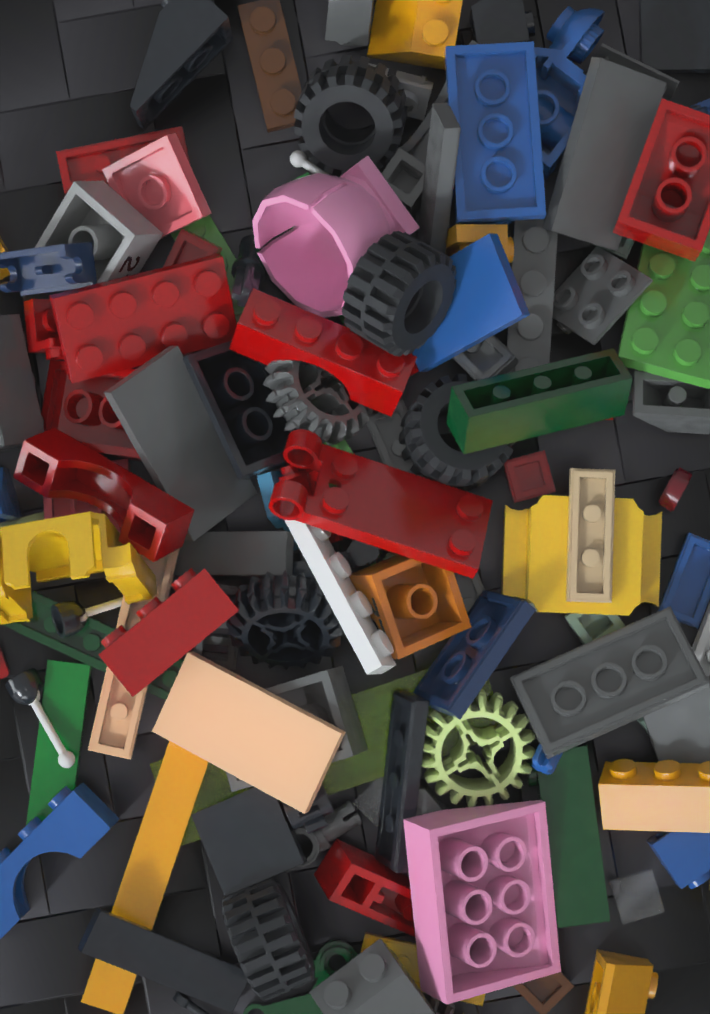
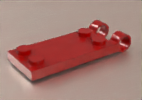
M297 429L289 433L283 452L286 462L296 468L317 471L318 475L312 495H309L307 489L298 482L291 480L277 482L274 485L269 502V509L275 516L284 520H296L472 579L475 577L479 570L493 500L322 444L321 438L309 430ZM329 484H334V485H336L337 487H331V488H330V487H329Z

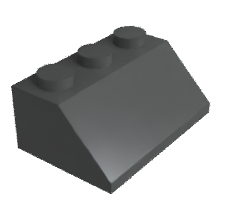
M20 314L0 315V454L20 450L25 439L45 432L44 420L40 413L35 389V378L31 371L26 347V336L22 328Z

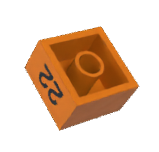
M398 554L354 572L349 576L356 591H361L370 602L373 610L370 617L377 630H382L391 641L394 652L391 654L393 659H401L472 627L454 572Z

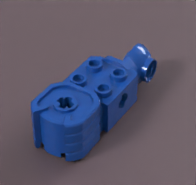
M568 6L560 14L546 35V38L552 42L549 48L534 47L543 174L546 180L563 159L586 79L584 71L572 61L574 60L581 64L604 34V30L599 27V24L605 15V11L600 9L584 8L576 11ZM453 189L451 207L455 212V197ZM513 221L481 222L468 224H508L509 231V229L512 227Z

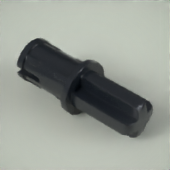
M248 235L241 239L238 259L234 261L231 270L234 278L231 297L238 301L237 305L240 307H245L253 288L259 290V285L266 275V269L257 254L263 247L260 249L255 248L254 235Z

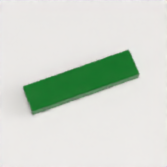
M47 660L42 708L66 750L71 751L75 755V763L70 768H63L59 765V754L39 721L26 825L36 816L43 821L53 811L48 803L65 786L71 791L77 787L92 666Z

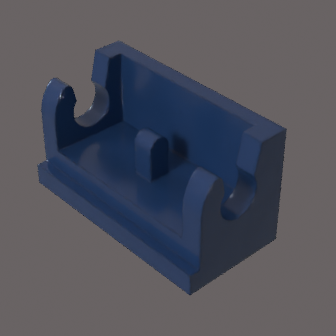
M92 242L59 244L0 253V268H8L10 272V281L0 284V290L5 293L20 292V295L24 296L71 290L97 284Z

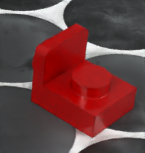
M31 299L24 301L28 353H46V360H64L51 300Z

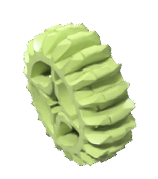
M481 689L460 720L431 708L429 713L436 723H426L425 735L429 737H426L424 741L423 752L426 753L423 754L422 767L428 768L424 773L427 783L437 781L435 791L439 796L450 791L449 798L451 803L456 805L466 795L468 807H475L478 797H483L486 805H493L492 794L499 792L503 800H508L509 793L506 786L509 784L521 789L523 783L517 773L531 774L532 768L524 759H531L535 753L534 747L527 745L535 739V735L531 729H524L529 720L525 714L516 715L518 706L514 701L503 705L502 695L495 692L489 702H487L484 689ZM484 717L493 719L501 724L496 727L491 724L485 728H476L467 719ZM456 727L459 733V740L449 750L450 755L442 759L441 752L444 740L448 733ZM466 734H469L474 742L482 746V753L486 762H483L478 754L476 755L474 751L470 750V743ZM510 738V749L507 758L497 769L493 763L494 756L500 748L504 747L503 742ZM469 768L477 769L485 777L464 778L453 772L458 770L461 773Z

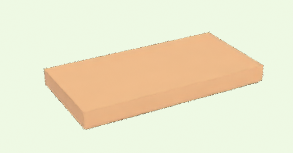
M194 651L187 653L152 732L304 814L309 812L346 733L340 728Z

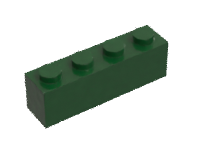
M611 348L451 386L446 424L463 454L505 445L625 415L633 378L620 357H618L615 349Z
M583 743L563 752L555 771L550 775L536 771L532 767V760L526 761L532 768L531 774H527L529 787L536 786L538 800L545 801L557 927L563 928L611 921L587 745Z

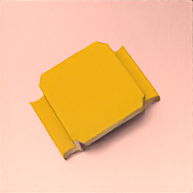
M542 495L538 498L537 504L524 510L511 509L505 505L501 594L521 598L528 603H533L537 612L629 616L633 609L642 602L659 607L662 511L656 515L648 516L637 506L634 499L615 498L612 603L566 602L569 496Z
M88 511L3 526L0 528V624L30 622V619L33 618L30 571L36 572V581L38 583L70 577L72 580L90 577V574L104 572L106 580L109 583L113 582L125 596L127 605L154 598V595L157 594L156 575L130 542L124 545L118 541L120 533L105 514Z

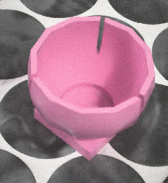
M369 156L356 163L340 177L316 173L276 187L262 200L252 220L255 248L260 249L263 247L257 254L272 282L296 306L323 318L342 315V307L345 302L343 295L348 285V279L361 256H364L367 249L373 243H377L382 236L386 234L391 235L394 231L406 232L410 235L420 228ZM292 228V229L289 230L288 232L284 233L283 235H281V236L277 237L276 239L272 240L271 242H269L273 237H275V236H277V235L283 233L284 231H286V230Z

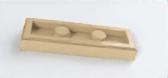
M571 468L569 470L566 602L612 603L615 470Z

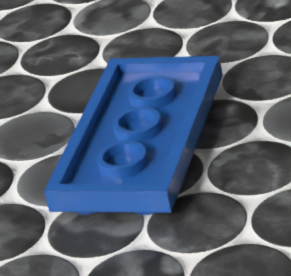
M534 41L446 46L445 64L448 104L451 106L461 127L454 179L456 224L545 219L546 202Z

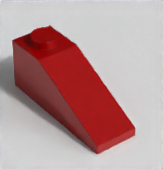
M336 839L314 873L328 900L415 937L409 877L402 873H395L377 861L372 854Z

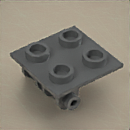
M597 246L555 291L553 319L557 321L556 325L567 335L573 331L592 345H595L653 280Z

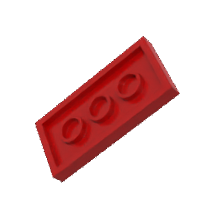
M219 253L49 295L66 370L71 383L141 366L169 346H178L184 355L231 341L237 326L224 259Z

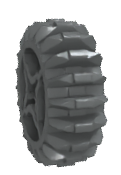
M296 360L272 361L265 367V370L270 375L266 377L263 385L272 390L268 394L266 402L275 403L278 408L273 417H283L287 421L284 431H292L293 429L309 430L321 438L322 444L326 442L330 446L336 445L345 439L349 440L357 435V431L365 427L368 421H370L369 415L373 413V409L352 401L344 384L328 371L313 364ZM325 383L327 384V387L322 388L319 391L314 390V388L319 387Z

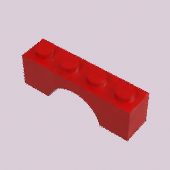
M254 288L237 323L229 348L234 352L266 365L277 360H296L318 366L334 375L344 384L352 401L392 417L404 392L417 356L412 354L394 356L354 333L350 328Z
M55 427L23 441L13 476L14 479L46 498L76 499L104 510L116 520L121 532L118 541L124 545L130 542L139 554L152 562L183 547L195 509Z

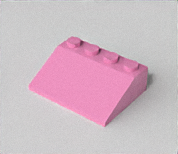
M535 800L447 809L403 819L421 991L447 1005L561 972L545 801Z

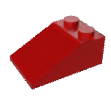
M662 98L612 233L695 262L703 249L710 229V115Z
M50 360L41 411L44 420V431L55 427L103 456L142 462L104 394L106 390L136 369H126L71 383L68 378L65 361Z

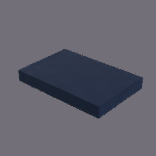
M483 590L467 613L472 627L451 636L413 693L428 700V707L460 720L536 609L525 600Z

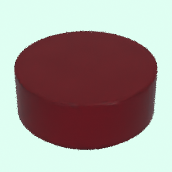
M681 467L679 469L676 468L659 500V505L673 512L693 474Z

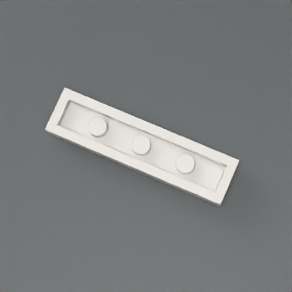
M285 520L366 674H382L396 666L391 656L394 652L392 643L382 630H377L370 617L373 613L371 604L361 591H356L349 578L352 575L350 565L341 553L335 552L328 539L331 537V532L296 520Z

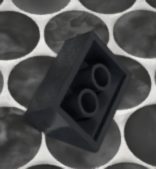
M231 340L187 355L183 358V361L238 479L250 480L258 477L257 475L271 472L288 464L283 457V452L288 435L292 431H284L287 421L283 417H273L278 409L276 404L266 402L268 394L272 392L271 389L263 385L266 377L270 375L265 370L267 365L230 350Z

